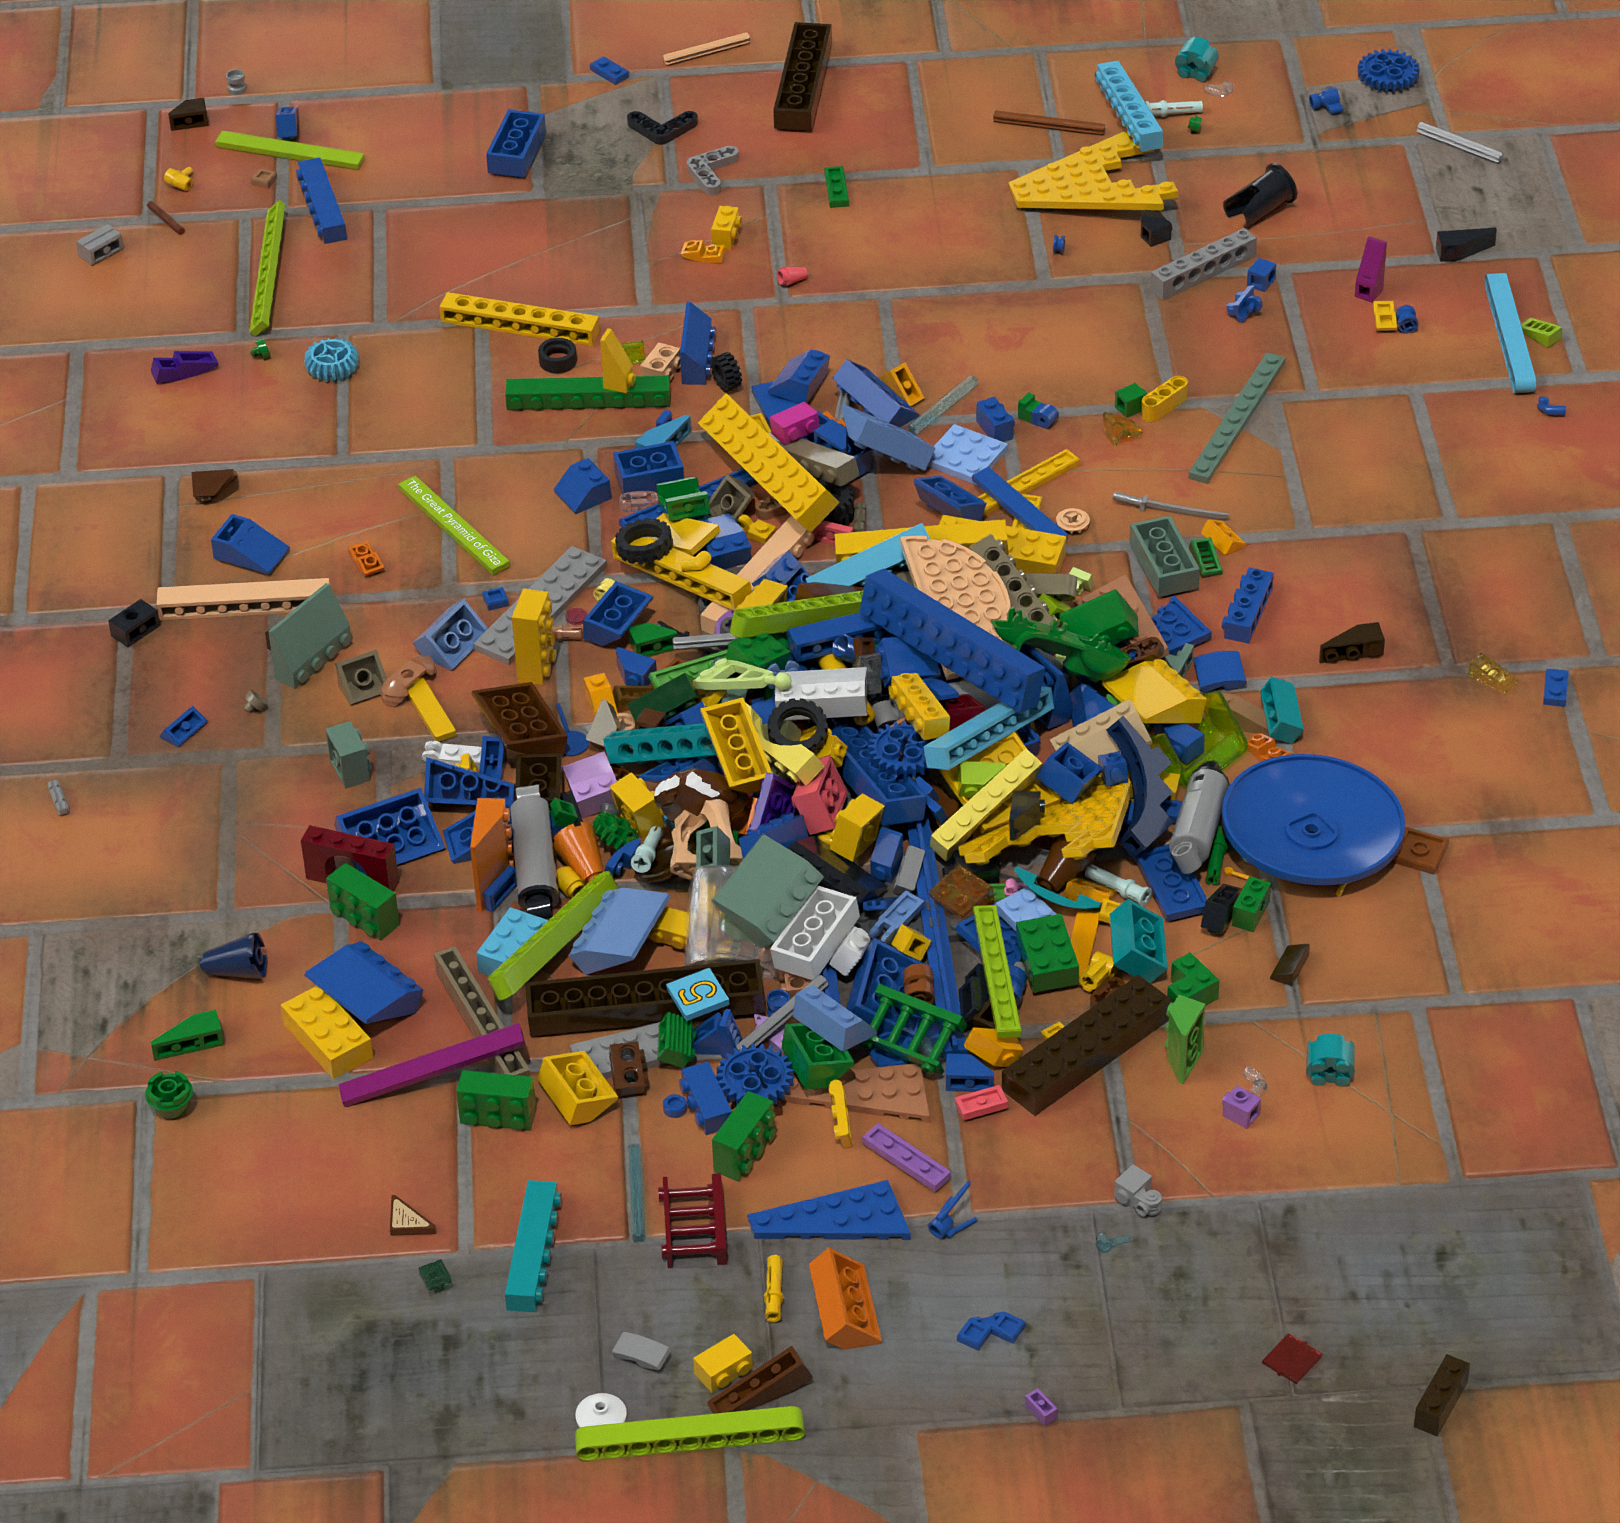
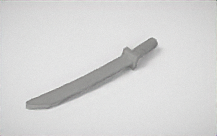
M1114 491L1112 498L1113 500L1140 506V511H1144L1145 507L1216 520L1226 519L1230 516L1229 513L1189 508L1148 500V495L1139 498Z

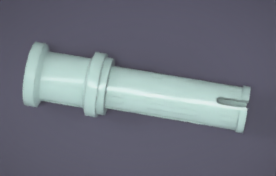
M1164 100L1155 103L1145 101L1153 116L1165 117L1167 114L1202 113L1203 111L1202 101L1167 103ZM1176 107H1190V108L1176 109Z
M656 826L651 827L644 843L636 849L635 855L631 860V866L635 871L644 873L650 869L656 857L655 849L663 837V830L660 827L656 831Z
M1093 864L1090 867L1088 866L1085 871L1086 878L1119 892L1122 898H1130L1143 907L1151 898L1152 889L1150 887H1142L1132 879H1122Z

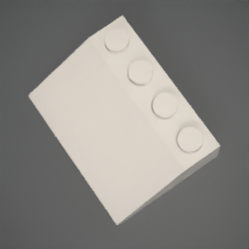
M867 667L785 672L792 679L791 686L786 690H779L775 687L776 707L783 701L788 702L792 698H795V700L803 698L808 702L813 701L817 707L820 706L827 718L867 716ZM794 715L786 718L785 720H801L810 718L802 715Z

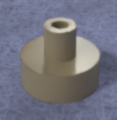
M252 689L245 695L248 703L244 708L250 713L254 708L261 711L267 705V702Z

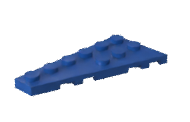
M1175 596L1169 599V603L1165 607L1161 606L1157 610V614L1151 618L1168 646L1170 655L1177 654L1179 650L1182 651L1186 643L1195 646L1211 639L1212 632ZM1120 642L1116 647L1120 649L1126 645ZM1133 651L1129 656L1131 660H1134L1138 654Z
M889 1180L747 1215L754 1239H785L787 1236H801V1239H810V1236H824V1239L862 1240L865 1236L879 1237V1240H888V1237H902V1240H911V1233Z

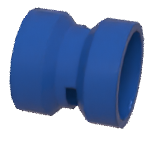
M1403 305L1396 310V319L1400 331L1403 333L1414 332L1419 325L1415 309L1410 305Z
M776 989L768 993L766 998L768 1017L790 1000L788 992Z

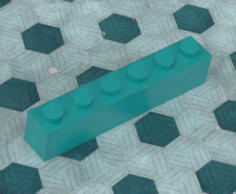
M527 1181L505 1291L506 1310L536 1312L538 1303L543 1301V1288H541V1285L546 1283L547 1280L545 1264H550L551 1249H549V1245L554 1244L555 1236L552 1228L557 1226L558 1211H556V1208L561 1207L562 1193L558 1192L557 1182Z

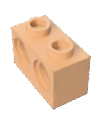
M658 342L641 364V376L669 375L671 380L676 370L681 367L680 348Z

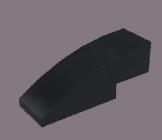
M980 963L965 976V984L959 989L960 1015L966 1023L989 999L984 967Z

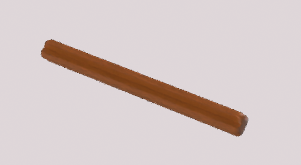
M997 110L993 114V121L1098 135H1104L1106 129L1105 124Z

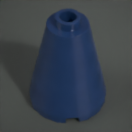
M251 933L204 952L203 957L200 958L202 971H205L207 975L250 979L263 978L267 973V954L262 955L261 947H265V944L259 933Z

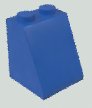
M898 637L882 638L875 647V658L879 661L880 665L879 676L883 680L885 688L891 686L892 676H898L903 673H917L921 679H938L941 675L937 661Z

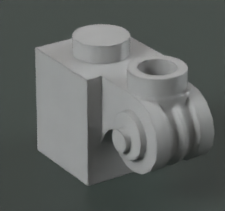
M1132 1164L1115 1180L1114 1198L1120 1203L1126 1204L1132 1209L1135 1208L1136 1212L1141 1216H1153L1160 1213L1162 1196L1158 1191L1152 1190V1176Z

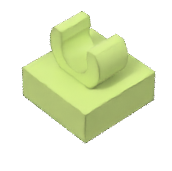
M1074 567L1071 569L1069 574L1077 577L1076 595L1080 596L1084 589L1091 592L1095 586L1092 574Z

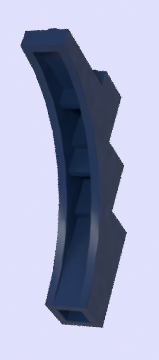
M1122 716L1106 731L1117 744L1126 760L1132 778L1134 810L1132 820L1127 831L1119 839V843L1134 858L1174 823L1160 807V804L1173 792L1159 777V774L1172 762L1158 746L1152 749L1128 720Z

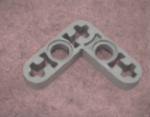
M725 146L691 157L687 160V171L704 193L716 195L721 191V181L712 170L737 162L739 160V150L735 146Z

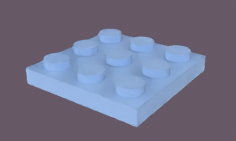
M954 424L935 444V451L927 467L977 485L972 481V475L986 467L992 468L1007 452L1008 444Z

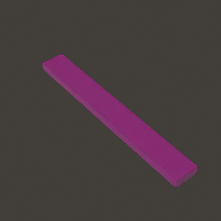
M517 1023L338 1084L344 1107L526 1046L522 1028Z

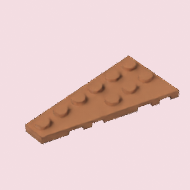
M1126 574L1074 601V606L1076 607L1117 589L1138 615L1139 634L1122 641V643L1128 646L1149 637H1157L1164 646V653L1157 659H1162L1169 655L1168 646ZM1152 645V646H1151V647H1152L1151 651H1154V650H1155V646H1156V645Z
M905 1064L848 1070L838 1078L842 1082L846 1093L848 1111L879 1116L894 1114L899 1115V1119L906 1120L909 1117L921 1118V1122L930 1123L922 1070L919 1065ZM797 1075L793 1078V1086H790V1093H785L784 1100L780 1099L781 1102L810 1105L812 1103L824 1104L825 1108L832 1109L831 1105H835L832 1103L829 1087L805 1089Z

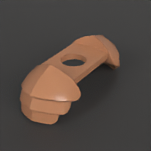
M431 656L414 657L387 678L381 686V700L386 705L395 707L403 701L405 696H408L406 688L424 673L429 675L435 674L436 667ZM404 672H412L414 674L410 678L401 676Z

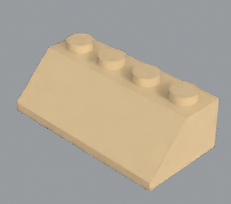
M1130 699L1049 739L1055 751L1068 742L1098 764V755L1120 751L1106 730L1124 716L1148 745L1153 744Z

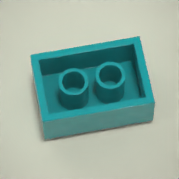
M1130 899L1125 900L1110 913L1113 964L1118 969L1134 977L1140 975L1146 981L1152 983L1168 969L1163 917Z

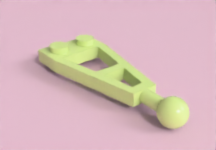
M724 658L716 661L715 665L710 669L702 671L700 676L693 680L695 689L704 690L764 688L768 684L775 685L779 690H786L791 686L792 679L785 672L774 676L772 671ZM735 672L741 673L737 678H728Z

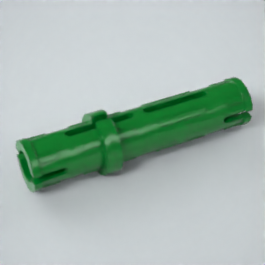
M1221 826L1217 827L1205 879L1206 883L1210 885L1211 878H1213L1212 886L1220 883L1223 857L1227 850V836L1224 828L1222 833H1220Z

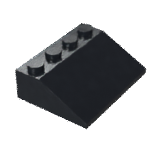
M815 836L797 840L787 848L807 860L824 876L818 886L856 897L859 913L863 910L864 901L877 898L887 889L886 884L854 862L830 850L829 845Z

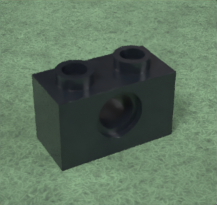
M139 599L108 620L111 637L126 647H130L160 627L158 610L142 599Z

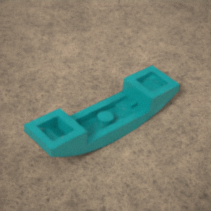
M1017 866L1014 869L1018 877L1031 890L1051 902L1076 909L1101 907L1102 903L1082 894H1079L1075 902L1035 884L1038 875Z

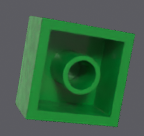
M763 633L752 637H739L729 642L726 659L743 662L766 670L769 666L776 663L780 670H785L791 651L768 633Z

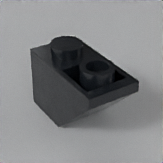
M1145 210L1141 220V238L1150 247L1171 240V231L1173 229L1171 222L1159 210Z

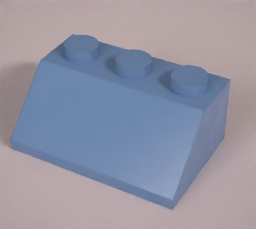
M462 599L442 613L412 644L422 656H431L434 664L451 671L474 649L473 643L488 628L465 599Z
M815 986L796 993L793 1017L842 1052L877 1035V1031Z

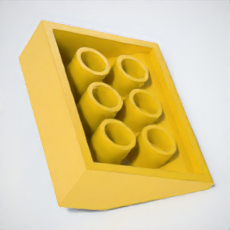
M1161 659L1139 663L1120 672L1109 680L1102 681L1101 684L1121 703L1130 699L1143 723H1201L1207 701L1198 689L1191 686L1188 680L1183 679L1176 670L1172 669L1167 665L1166 661Z

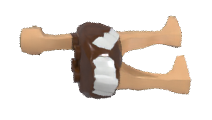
M696 768L676 772L660 781L655 789L654 802L657 807L660 806L664 815L672 823H675V828L672 831L674 848L670 861V871L689 880L699 881V874L696 872V855L687 850L689 836L697 830L718 826L730 838V871L733 873L743 860L741 847L735 844L730 822L743 812L749 800L747 793L730 789L725 775Z

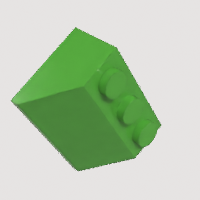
M1178 995L1175 1002L1169 1004L1166 1015L1169 1016V1021L1166 1026L1168 1038L1165 1048L1167 1049V1060L1178 1082L1184 1084L1203 1053L1205 1003Z

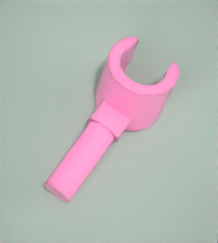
M1010 878L1006 881L1005 895L1010 896L1018 892V889L1027 887L1024 882L1017 883L1015 879Z

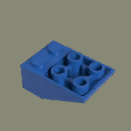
M231 514L211 538L214 559L268 575L290 549L287 544L251 519Z
M788 550L774 559L752 582V585L754 587L759 585L763 579L787 585V602L792 596H796L799 583H806L805 578L811 575Z

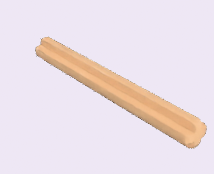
M745 32L664 54L663 61L665 65H670L750 43V35Z

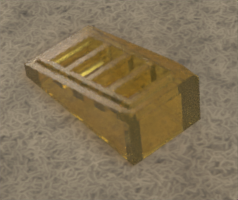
M1480 653L1469 665L1468 676L1504 694L1518 681L1516 677L1483 653Z

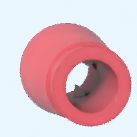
M782 267L777 271V280L780 285L784 286L791 285L808 277L805 267Z

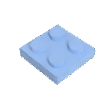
M1028 886L995 903L998 914L1015 931L1016 922L1056 915Z

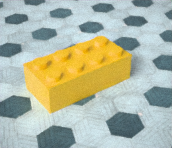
M523 588L512 615L518 682H533V684L543 685L546 677L550 676L551 663L556 660L557 652L553 649L555 634L552 633L554 618L551 617L552 601H549V592Z
M318 986L280 1005L283 1024L332 1079L373 1058L371 1038L335 999Z

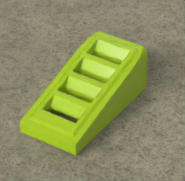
M1529 318L1521 324L1525 335L1548 348L1562 337L1563 328L1555 324L1534 318Z

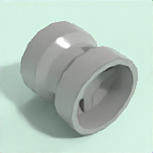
M233 69L226 73L227 89L231 95H241L246 92L245 74L242 70Z

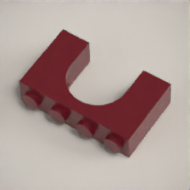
M309 825L301 839L306 879L327 884L326 878L336 869L334 856H344L361 865L368 877L391 891H395L399 878L393 843Z

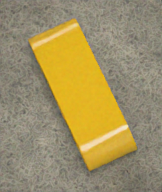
M1174 376L1142 398V419L1147 422H1155L1184 403L1188 396L1187 378Z

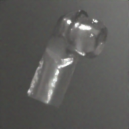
M1250 1066L1245 1068L1243 1077L1254 1083L1250 1090L1257 1096H1261L1263 1091H1266L1268 1088L1265 1076Z

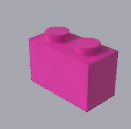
M803 402L770 417L771 434L784 445L807 436L819 428L818 412L806 402Z

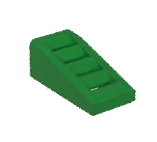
M1211 537L1191 540L1189 550L1200 569L1201 576L1207 577L1223 574Z

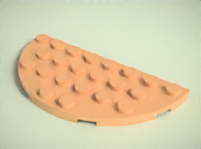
M927 536L900 537V545L915 588L1001 641H1004L995 632L990 621L1007 620V613L1011 608L1010 599L1004 582L996 571L993 572L986 564V560L967 547L946 539L938 541L927 539ZM941 664L946 680L961 677Z

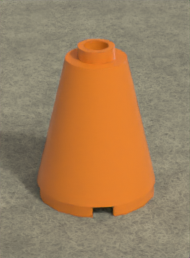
M580 822L581 826L568 825L554 836L553 850L567 866L571 867L580 876L586 885L595 876L604 872L594 828L590 823Z

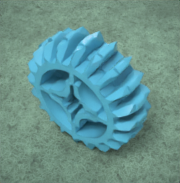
M337 337L332 340L328 338L325 341L321 339L319 343L314 342L313 346L308 347V351L305 352L304 364L308 374L312 375L313 379L325 380L326 383L328 381L335 382L339 379L343 381L344 377L350 378V374H354L355 369H358L359 354L355 346L350 341L346 342L345 339L338 340Z

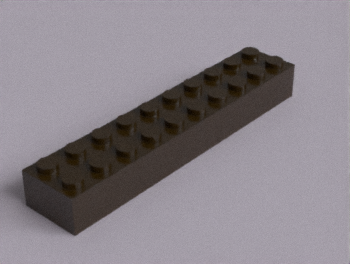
M760 959L526 982L530 1036L655 1024L661 1022L668 1012L682 1017L683 1015L667 991L666 984L707 968L711 969L729 998V1005L692 1020L710 1018L716 1013H720L723 1016L726 1009H730L733 1016L764 1013L765 1002Z

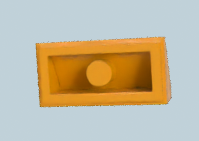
M1209 519L1201 530L1202 535L1206 538L1211 537L1214 546L1224 555H1229L1247 545L1223 521Z
M1076 877L1067 882L1064 897L1076 902L1079 894H1082L1102 903L1103 899L1113 901L1117 892Z

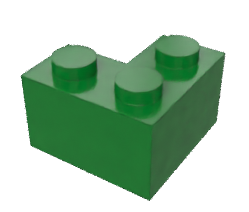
M1191 952L1172 962L1171 982L1173 984L1168 986L1167 996L1172 999V1003L1175 1002L1178 995L1205 1003V1006L1219 999L1220 980Z

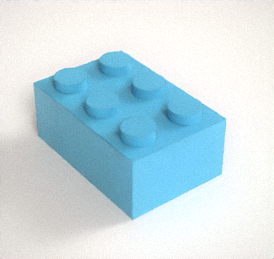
M510 907L476 953L478 972L490 976L548 920Z

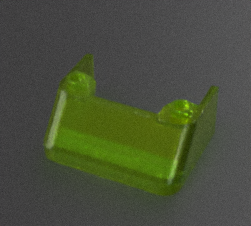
M1221 690L1201 693L1207 699L1204 709L1206 716L1198 724V731L1204 733V752L1186 764L1179 760L1165 733L1150 736L1153 744L1149 746L1152 749L1158 746L1172 762L1162 772L1180 774V785L1186 789L1191 774L1201 764L1215 760L1221 770H1223L1247 750V738Z

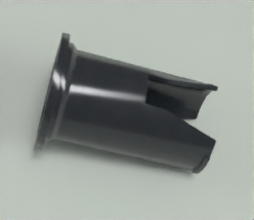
M1270 163L1263 175L1223 201V208L1227 217L1243 213L1246 220L1244 228L1246 229L1282 203L1294 202L1298 195L1297 187L1286 169L1277 163Z

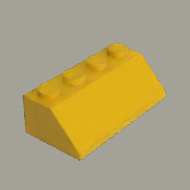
M744 698L701 708L700 712L729 788L745 793L760 791L766 772L772 773Z

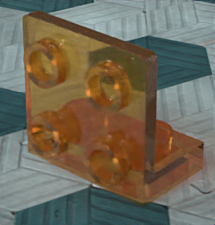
M960 864L929 891L931 898L961 918H964L973 909V906L995 904L993 887Z

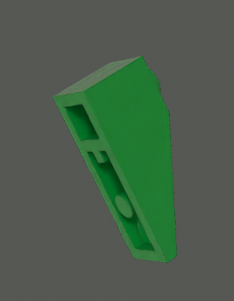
M216 1009L193 1014L151 1041L154 1061L224 1045L222 1029Z

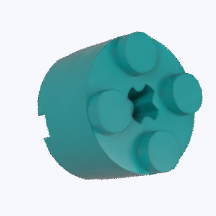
M1192 37L1186 41L1175 58L1178 75L1182 78L1191 77L1200 82L1205 81L1218 61L1219 55L1215 46L1212 48L1209 45L1210 42L1201 37Z
M1322 1034L1317 1036V1040L1314 1042L1311 1039L1307 1044L1306 1072L1311 1078V1083L1316 1086L1324 1085L1326 1082L1336 1083L1339 1086L1348 1085L1350 1079L1355 1074L1354 1043L1351 1040L1350 1043L1345 1041V1037L1339 1034Z

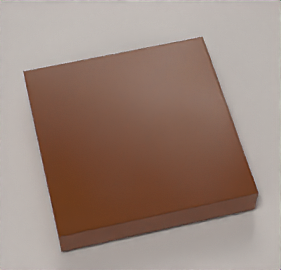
M1405 827L1401 847L1391 862L1434 875L1449 845V839Z

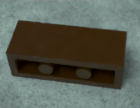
M1446 1354L1416 1407L1414 1428L1438 1437L1468 1383L1470 1363Z

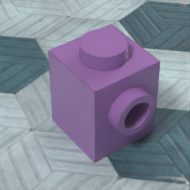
M1236 1086L1231 1092L1226 1093L1222 1100L1223 1117L1247 1129L1260 1115L1261 1098Z

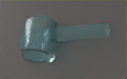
M1101 1233L1096 1237L1099 1242L1095 1243V1245L1102 1252L1107 1253L1114 1245L1131 1241V1237L1128 1235L1109 1239L1104 1233Z

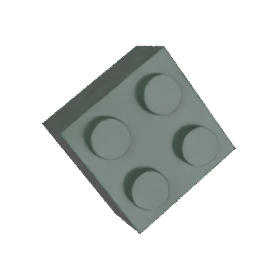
M351 721L326 728L329 760L344 788L370 781L369 771H372V768L367 758L370 752L367 743H362L359 729H355Z

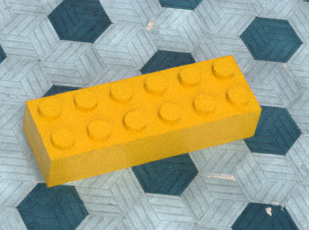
M942 515L939 525L981 521ZM1006 526L1008 553L1006 555L1011 554L1016 562L1015 567L1017 570L1021 569L1024 573H1060L1066 557V536Z

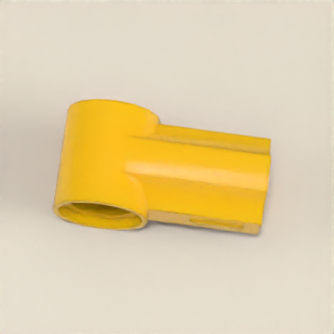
M1100 951L1095 952L1090 965L1079 976V983L1083 986L1084 990L1091 992L1093 989H1097L1107 978L1115 977L1118 968L1113 964V957Z

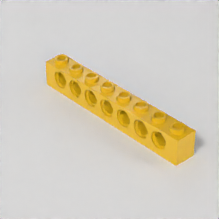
M450 292L446 293L439 306L442 323L542 339L566 338L574 344L592 347L600 333L599 316Z

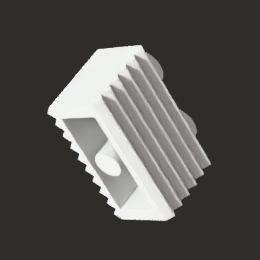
M853 926L828 963L844 976L848 975L862 958L870 942L867 932Z

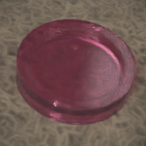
M572 608L566 613V621L571 625L583 624V619L587 616V612L582 608Z

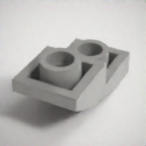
M623 1332L612 1353L616 1358L636 1361L642 1368L660 1370L671 1349L652 1339Z

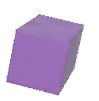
M1038 1388L1025 1396V1406L1044 1426L1057 1419L1058 1408Z

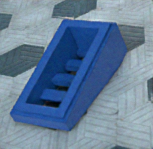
M730 1009L724 1010L719 1025L720 1051L724 1059H726V1053L733 1055V1049H736V1045L743 1040Z

